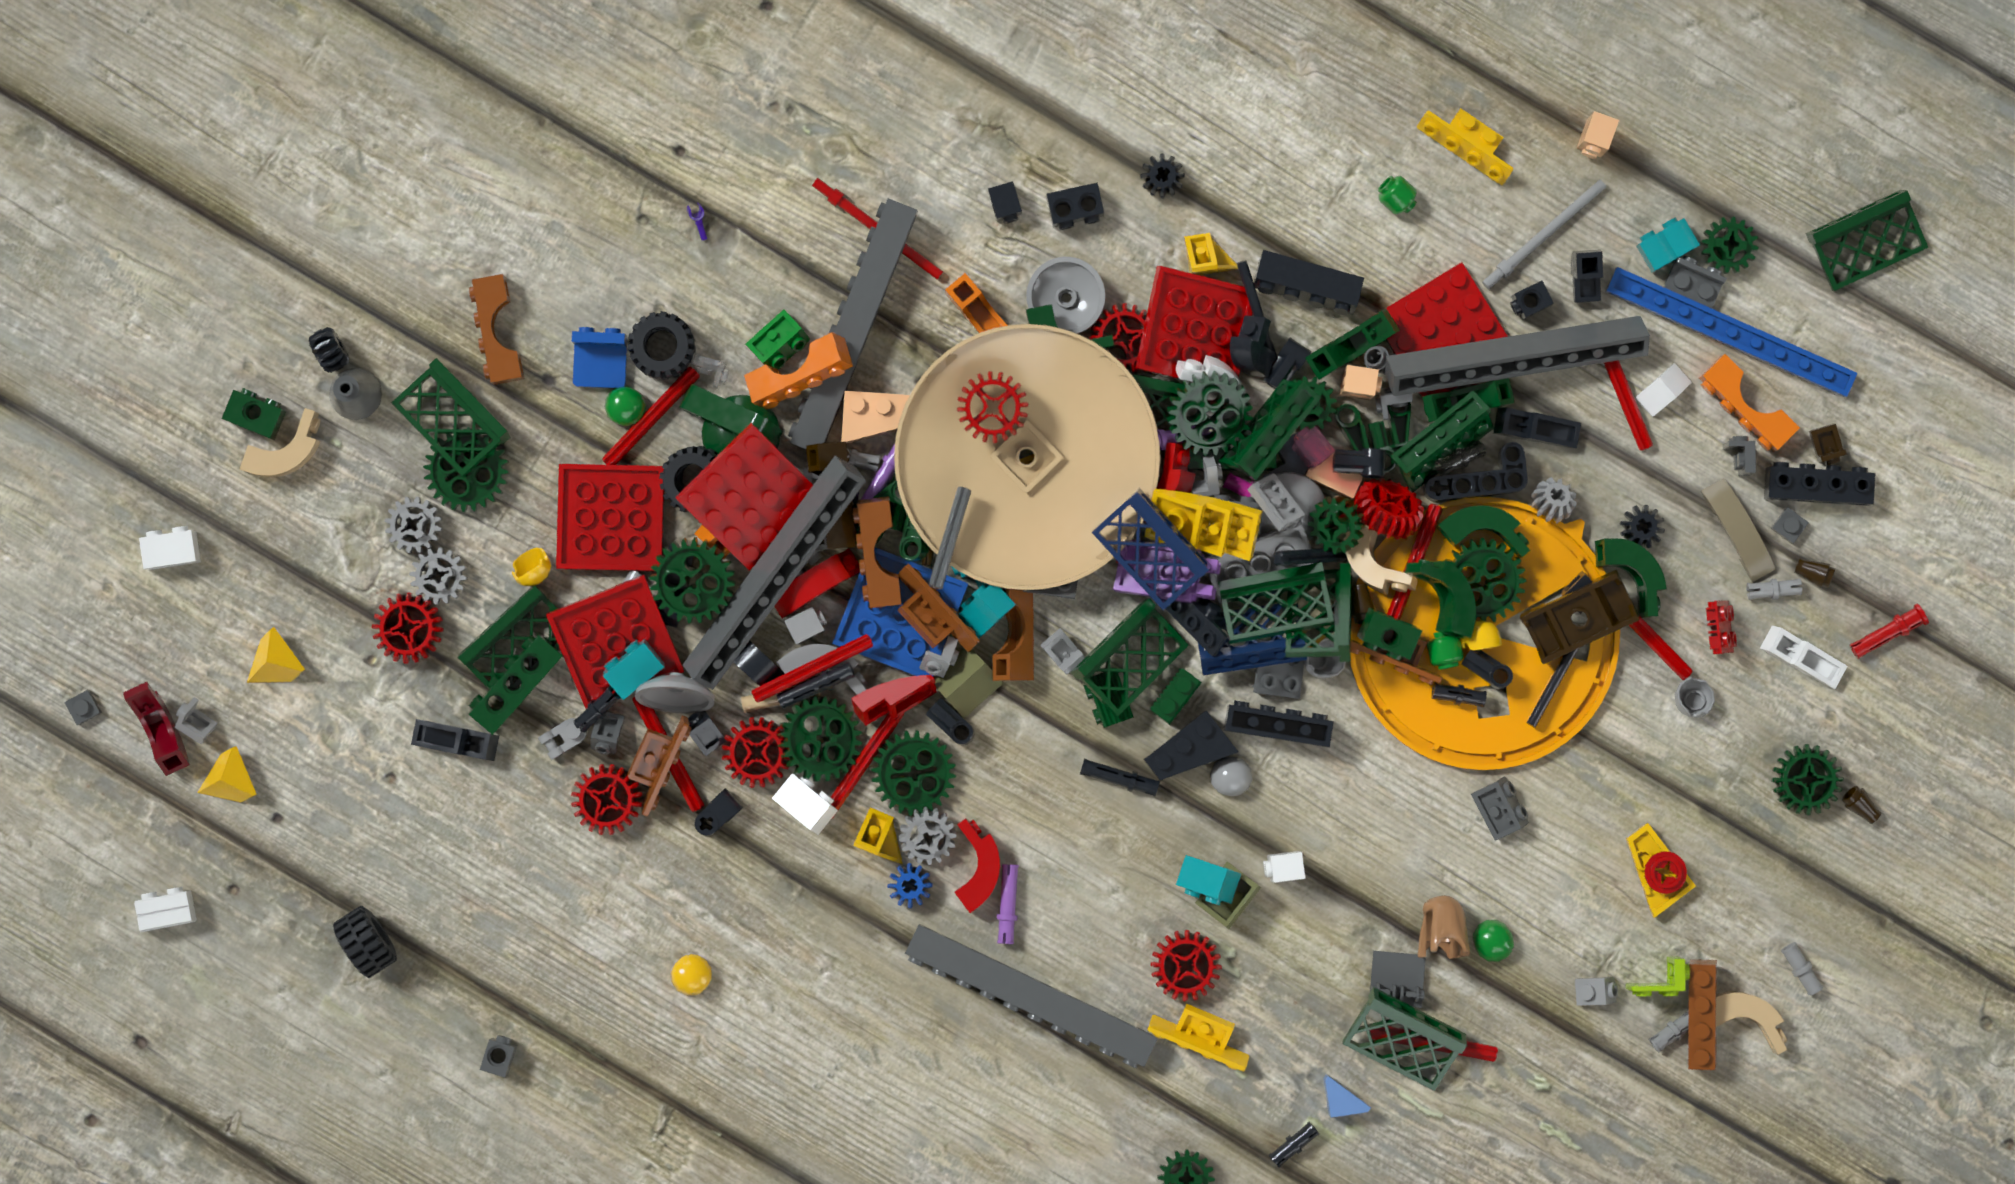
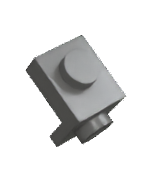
M1213 455L1202 456L1205 480L1195 481L1191 492L1192 494L1212 497L1213 495L1220 494L1218 480L1223 479L1221 464H1216Z
M1061 628L1041 644V647L1066 675L1085 658L1083 653Z
M948 636L941 656L926 651L919 668L931 675L944 678L949 665L954 666L959 651L955 650L958 639Z
M194 697L188 704L184 702L178 709L176 716L179 718L175 728L199 744H202L215 730L217 722L196 709L199 700Z
M1614 976L1575 979L1577 1005H1607L1616 1003L1618 985L1615 982Z

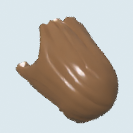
M1447 895L1436 896L1425 902L1423 906L1424 917L1419 937L1418 958H1425L1428 948H1430V952H1437L1438 947L1447 954L1449 959L1469 956L1470 948L1466 917L1461 904L1453 897Z

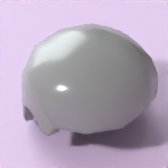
M1324 639L1318 644L1321 647H1334V643L1329 639ZM1339 656L1307 657V660L1303 661L1307 671L1319 679L1337 676L1344 670L1346 662H1340Z
M1688 677L1678 685L1675 692L1676 707L1682 714L1688 717L1700 718L1705 716L1712 710L1715 703L1714 691L1706 680Z
M1224 757L1214 764L1210 773L1211 784L1218 793L1227 796L1241 795L1249 789L1253 780L1252 770L1243 759L1237 757Z

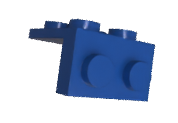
M579 327V331H572V343L574 344L573 384L577 387H624L626 384L628 336L625 333H621V329L605 328V332H595V328Z

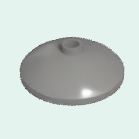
M1058 257L1042 264L1032 275L1027 287V305L1029 309L1052 304L1058 328L1079 334L1089 329L1100 317L1105 304V288L1098 272L1087 262L1074 257ZM1070 294L1072 299L1070 302L1064 303L1062 296Z
M1282 472L1275 474L1305 515L1301 522L1308 541H1310L1314 537L1310 536V533L1314 531V527L1308 526V522L1314 520V518L1309 514L1316 510L1315 505L1317 503L1323 502V499H1325L1321 489L1313 480L1299 473ZM1264 511L1262 512L1261 534L1277 529Z
M677 672L646 681L635 691V699L640 704L655 710L671 713L702 712L712 708L715 702L714 695L707 687Z

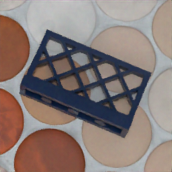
M1140 488L1091 532L1162 610L1166 609L1211 568L1209 562ZM1129 505L1137 512V523L1122 522V511ZM1119 515L1118 522H1111ZM1141 517L1146 523H1141ZM1107 525L1118 526V540H1107L1100 531ZM1122 526L1137 527L1136 541H1121ZM1140 528H1152L1155 531V542H1140ZM1159 537H1160L1165 543H1159ZM1111 544H1117V550ZM1121 545H1136V560L1124 559L1121 555ZM1140 546L1155 547L1154 561L1139 560ZM1158 547H1169L1174 552L1173 562L1158 561ZM1139 564L1154 565V579H1143L1139 575ZM1158 565L1173 566L1172 580H1157ZM1176 566L1188 567L1194 576L1188 581H1176ZM1147 583H1152L1153 589ZM1157 584L1172 585V595L1165 602L1157 594ZM1176 585H1182V586L1176 591Z
M1277 603L1272 606L1269 612L1279 617L1286 608ZM1249 608L1243 617L1254 622L1253 619L1260 613ZM1241 609L1232 610V611H1234V612H1236V613L1238 614ZM1268 618L1262 625L1258 624V626L1268 629L1274 621ZM1241 623L1236 629L1233 628V634H1242L1247 625ZM1225 625V627L1221 629L1227 631V626ZM1284 634L1272 636L1270 641L1258 642L1251 640L1245 641L1244 645L1237 646L1230 645L1228 637L1217 656H1211L1198 643L1203 676L1307 660V657H1286V638L1282 637ZM1299 638L1292 644V648H1303L1306 642Z

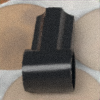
M1290 337L1278 354L1277 361L1271 367L1269 377H1265L1263 381L1273 389H1276L1283 379L1290 381L1295 372L1300 370L1306 361L1305 358L1312 351Z
M1372 448L1362 449V451L1334 449L1333 473L1361 474L1362 477L1384 478L1386 451Z
M1481 649L1470 650L1461 665L1481 677L1495 689L1506 688L1513 679L1512 670L1507 665L1501 664ZM1503 670L1507 674V681L1503 684L1496 683L1493 678L1494 671Z
M942 698L926 713L958 745H968L974 739V728ZM960 726H966L969 729V736L965 740H958L955 736V731Z

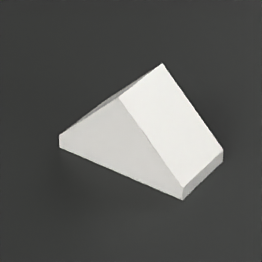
M1674 363L1639 393L1635 399L1653 417L1678 397L1692 382Z

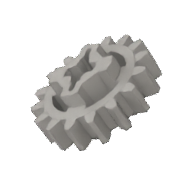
M405 497V504L399 501L395 502L397 506L396 511L393 509L388 510L392 518L385 519L384 521L390 524V528H387L385 533L393 534L389 541L390 543L398 541L397 549L402 550L407 546V553L411 554L413 548H416L418 553H422V546L425 545V547L431 549L430 541H439L435 533L443 530V528L437 526V523L442 521V517H435L434 514L437 513L438 509L436 507L429 509L430 501L426 500L421 504L420 497H416L414 502L409 497ZM409 508H420L424 511L417 515L412 514ZM400 516L402 518L401 527L397 529V520ZM411 519L414 521H419V523H417L416 525L418 528L417 531L413 529L408 530V528L411 526V523L409 522ZM430 521L431 527L429 533L427 534L425 532L426 524ZM415 536L419 542H407L404 538Z
M439 547L437 554L432 549H428L427 557L420 553L419 558L421 562L412 563L417 569L416 572H409V575L415 577L416 580L410 584L413 587H419L415 593L416 595L425 594L424 601L433 598L434 604L439 605L440 599H443L448 604L449 596L457 599L459 596L456 591L458 589L465 590V587L461 585V581L468 580V577L462 575V572L467 567L458 565L462 558L458 556L453 559V551L449 550L444 555L443 548ZM439 559L447 560L452 564V567H443ZM428 563L429 569L425 575H422V571ZM436 570L447 573L441 577V582L431 580L436 575ZM456 577L453 586L449 589L448 584L451 578ZM425 586H435L439 594L428 591Z
M924 807L922 814L915 809V817L906 816L907 825H900V831L904 834L899 835V841L905 842L901 845L902 851L909 850L907 854L909 859L916 856L917 864H920L923 859H927L928 865H931L934 858L940 863L942 862V854L950 855L948 847H955V841L952 838L956 837V831L951 830L954 827L953 821L946 822L948 819L946 813L939 816L938 808L929 813L928 808ZM917 826L916 833L910 837L912 829ZM928 833L932 835V838L927 839L923 834ZM945 835L943 843L938 846L939 840Z

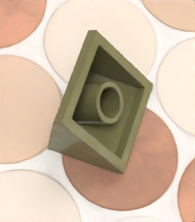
M963 648L959 652L954 666L949 665L944 678L937 675L933 676L936 688L963 718L967 717L1003 684L1002 681H993V671L973 649L967 652Z
M1226 862L1223 866L1224 868L1241 873L1232 903L1221 901L1220 905L1205 901L1206 895L1203 894L1195 903L1226 928L1230 929L1261 887L1229 862Z

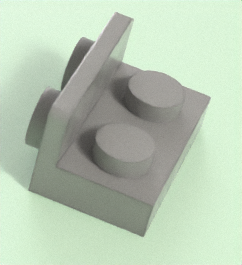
M1274 473L1253 483L1248 488L1249 493L1278 531L1286 527L1289 529L1295 527L1305 515Z

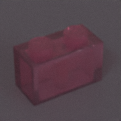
M1316 426L1311 430L1305 427L1293 438L1295 440V443L1292 445L1293 450L1310 471L1314 470L1335 452V449Z

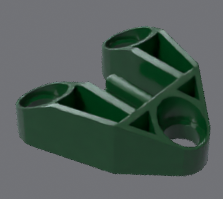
M1408 402L1401 412H1395L1392 410L1391 405H1387L1389 416L1387 422L1393 445L1389 446L1384 421L1368 424L1373 449L1385 450L1386 455L1391 459V465L1385 469V473L1390 472L1396 465L1391 455L1409 440L1411 402ZM1352 404L1341 405L1336 410L1335 421L1352 450L1357 451L1369 449L1365 426L1362 424L1358 409ZM1343 409L1352 410L1354 413L1353 421L1350 423L1342 422L1339 418L1340 411Z
M896 480L873 498L889 497L892 527L890 529L902 531L903 533L899 547L900 555L908 561H919L928 554L930 547L911 523L903 506ZM857 523L855 528L858 534L861 533L860 523ZM884 532L878 537L875 545L881 540ZM912 542H915L918 545V553L911 557L907 549Z

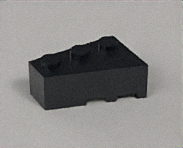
M1204 711L1143 760L1159 780H1163L1238 753L1239 751L1209 713Z

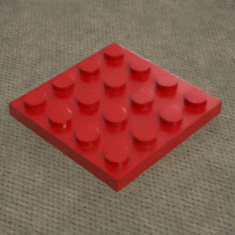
M1463 262L1387 307L1388 312L1400 330L1386 339L1395 355L1508 337ZM1459 386L1418 393L1423 400L1424 396L1449 392Z
M1157 266L1135 369L1179 379L1175 371L1178 360L1186 362L1187 359L1199 361L1203 365L1207 355L1227 364L1239 378L1240 370L1234 366L1230 356L1231 336H1239L1244 316H1252L1245 288L1228 282L1164 266Z
M750 423L675 498L750 571L807 495L813 484Z
M559 464L556 569L654 571L651 569V566L653 564L660 565L656 560V556L663 554L664 489H660L663 479H659L660 473L664 472V468L662 466Z
M645 574L546 613L585 709L588 708V703L591 700H596L611 686L603 677V672L606 670L605 664L614 657L620 659L626 654L625 648L635 640L640 643L645 639L665 663L664 668L649 680L674 672H684L657 603L653 600L654 596Z

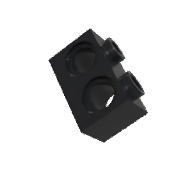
M1098 182L1046 194L1053 228L1059 227V230H1066L1075 227L1074 223L1084 221L1085 225L1093 224L1100 221L1099 217H1104ZM1084 199L1094 200L1096 203L1095 209L1085 211L1081 206V202ZM1060 204H1065L1069 206L1071 212L1069 215L1061 217L1057 215L1056 207Z

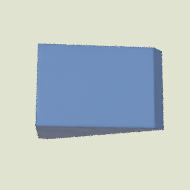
M1327 1074L1325 1075L1323 1081L1328 1113L1331 1118L1366 1113L1371 1109L1361 1099Z

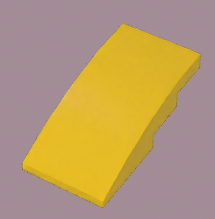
M1163 489L1153 490L1151 501L1196 549L1219 557L1226 553L1247 561L1253 558L1263 511L1203 495ZM1146 527L1144 537L1155 540V531L1152 528ZM1159 537V542L1165 543V542Z

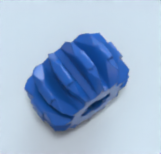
M912 863L907 864V873L904 872L902 866H898L897 870L901 876L899 877L894 873L890 874V877L897 881V884H888L890 889L897 888V891L893 892L890 897L893 899L900 894L902 897L898 901L899 906L904 903L905 898L908 899V908L913 907L912 899L914 898L918 905H922L923 901L919 895L921 894L926 898L930 897V894L924 891L923 888H931L933 886L930 882L923 883V880L927 879L930 874L927 872L920 877L918 875L922 870L920 865L915 873L912 872ZM912 878L916 881L914 885L918 887L916 891L911 890L908 893L904 890L906 886H903V881H909Z

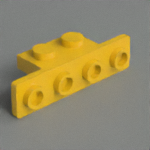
M1461 108L1450 124L1427 110L1416 126L1425 135L1431 137L1447 150L1453 152L1500 185L1505 183L1514 170L1513 167L1493 154L1504 137Z
M1187 1003L1177 1024L1152 1015L1147 1030L1154 1036L1175 1042L1181 1048L1196 1051L1207 1059H1215L1226 1064L1231 1069L1246 1070L1249 1055L1227 1046L1235 1027L1234 1023Z

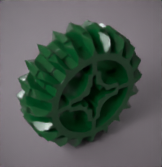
M1804 744L1803 752L1799 746H1794V755L1789 750H1786L1784 755L1787 761L1782 758L1777 759L1782 768L1773 767L1772 769L1774 773H1779V778H1771V782H1779V787H1775L1773 792L1783 793L1777 800L1783 802L1788 799L1785 808L1790 810L1795 805L1794 813L1800 814L1803 807L1805 815H1811L1812 807L1816 814L1821 813V805L1825 809L1831 808L1828 799L1834 802L1838 800L1833 791L1842 792V788L1836 786V782L1844 781L1843 777H1836L1835 774L1842 771V768L1832 767L1837 761L1836 757L1827 760L1830 752L1824 750L1820 754V746L1818 745L1813 747L1812 752L1809 744ZM1811 758L1823 766L1826 776L1818 775L1814 771V764H1811ZM1803 759V764H1800L1799 773L1794 776H1788L1792 765L1798 760ZM1807 772L1809 773L1808 776L1819 778V781L1809 782L1807 787L1805 786L1806 783L1796 781V779L1807 777ZM1827 783L1821 796L1812 801V795H1814L1816 786ZM1788 784L1799 786L1804 801L1799 800L1792 794Z

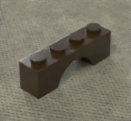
M846 442L819 443L806 446L808 472L819 477L834 456L849 462L850 454L846 448ZM853 501L846 507L816 548V551L856 547L857 531L853 522V508H855Z

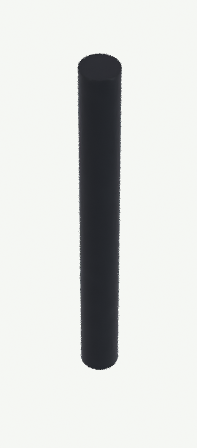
M1247 260L1237 262L1236 264L1253 316L1265 317ZM1268 330L1264 346L1275 352L1273 361H1276L1278 357Z
M1579 648L1563 655L1526 722L1529 726L1536 728Z

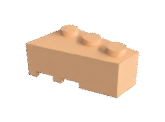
M845 391L841 442H846L847 445L852 442L896 432L904 406L910 395Z

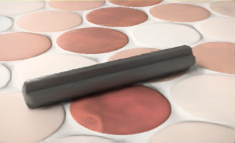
M960 486L957 488L929 582V586L933 588H943L971 495V490Z

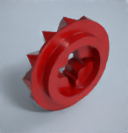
M1662 851L1652 855L1645 864L1644 877L1649 887L1653 890L1669 894L1683 886L1687 877V868L1682 858L1677 854ZM1669 861L1668 870L1676 876H1666L1665 880L1661 883L1662 874L1658 873L1655 868H1664Z

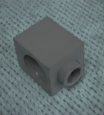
M497 1035V1038L489 1039L480 1070L504 1078L507 1077L517 1045L511 1044V1038ZM495 1048H501L505 1051L506 1058L504 1062H497L493 1058Z

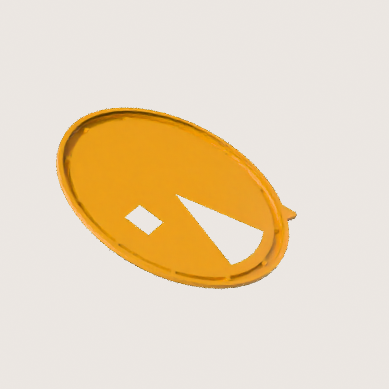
M1473 497L1439 504L1443 511L1438 524L1451 514L1471 506L1499 508L1511 514L1521 523L1513 531L1516 534L1518 532L1522 533L1529 541L1527 547L1530 551L1520 558L1521 562L1516 566L1525 569V572L1519 574V576L1526 579L1525 583L1519 584L1525 590V593H1517L1516 596L1521 602L1513 601L1511 605L1514 611L1506 608L1504 610L1505 618L1499 613L1496 614V622H1493L1489 616L1486 618L1487 622H1491L1495 626L1565 587L1581 571L1591 580L1606 574L1603 567H1596V556L1582 540L1585 521L1582 519L1566 524L1561 521L1556 524L1553 519L1546 522L1543 514L1537 516L1539 509L1531 508L1532 506L1518 501L1503 498ZM1427 509L1423 511L1424 516L1422 519H1424ZM1420 527L1414 532L1413 536L1409 535L1406 539L1400 537L1396 540L1392 536L1388 539L1385 538L1374 550L1377 564L1387 569L1403 572ZM1436 528L1424 560H1454L1455 557L1451 551L1462 552L1460 544L1469 548L1471 539L1476 545H1479L1481 538L1485 539L1487 545H1489L1491 539H1494L1496 547L1503 542L1506 545L1505 552L1511 548L1500 536L1488 530L1473 531L1457 545L1452 546ZM1489 560L1486 564V569L1489 571L1496 569L1498 560ZM1466 566L1462 569L1461 572L1466 578L1472 575L1473 567ZM1501 573L1497 577L1502 578L1505 576V573ZM1481 576V581L1479 582L1481 586L1485 585V580H1487L1485 576ZM1359 577L1356 582V585L1365 583ZM1416 578L1418 580L1416 589L1411 591L1401 620L1420 628L1422 633L1419 639L1428 642L1434 639L1433 633L1438 632L1435 628L1440 613V601L1435 589L1429 583ZM1367 585L1375 609L1387 614L1396 590H1393L1391 588L1392 585H1390L1386 595L1375 591ZM1496 585L1493 589V594H1502L1505 590V585ZM1473 591L1476 602L1480 597V592ZM1352 618L1351 639L1363 644V641L1357 637L1362 624H1355L1354 618ZM1620 629L1591 642L1587 662L1573 659L1536 728L1529 726L1526 722L1563 656L1542 664L1537 648L1502 638L1501 646L1481 649L1501 664L1507 665L1513 673V679L1506 687L1510 715L1478 719L1477 706L1461 703L1459 706L1454 705V702L1431 699L1433 685L1419 680V675L1410 671L1408 675L1394 670V664L1385 661L1384 665L1376 663L1369 659L1370 654L1362 651L1359 655L1351 652L1350 665L1364 701L1385 729L1401 743L1413 751L1445 765L1474 770L1504 769L1537 760L1553 752L1575 736L1593 717L1611 685L1616 670L1620 647ZM1466 643L1465 648H1462L1463 659L1458 662L1459 666L1438 670V666L1431 665L1426 644L1418 667L1440 675L1442 680L1438 684L1456 687L1460 684L1464 685V688L1475 690V687L1490 686L1488 682L1461 665L1470 651ZM1503 670L1494 671V681L1499 684L1505 683L1507 681V674Z

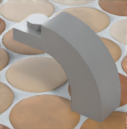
M825 644L805 645L792 650L776 663L786 674L837 649V647ZM851 657L831 667L830 669H835L841 665L846 664L847 662H849L852 668L854 669L859 665V663L853 657ZM859 671L855 673V678L846 681L856 694L867 690L864 686L868 682Z

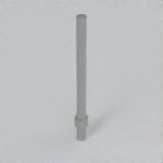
M1598 180L1507 261L1505 259L1496 266L1497 269L1482 281L1483 285L1489 290L1503 277L1507 278L1512 274L1514 267L1606 188L1604 182Z

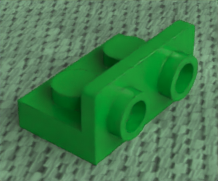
M783 309L745 345L764 365L778 370L795 353L801 351L810 341V338Z

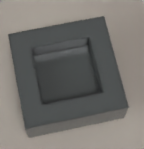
M1786 507L1771 529L1789 543L1794 544L1809 522L1789 507Z
M86 690L64 702L76 725H81L102 713L90 690Z

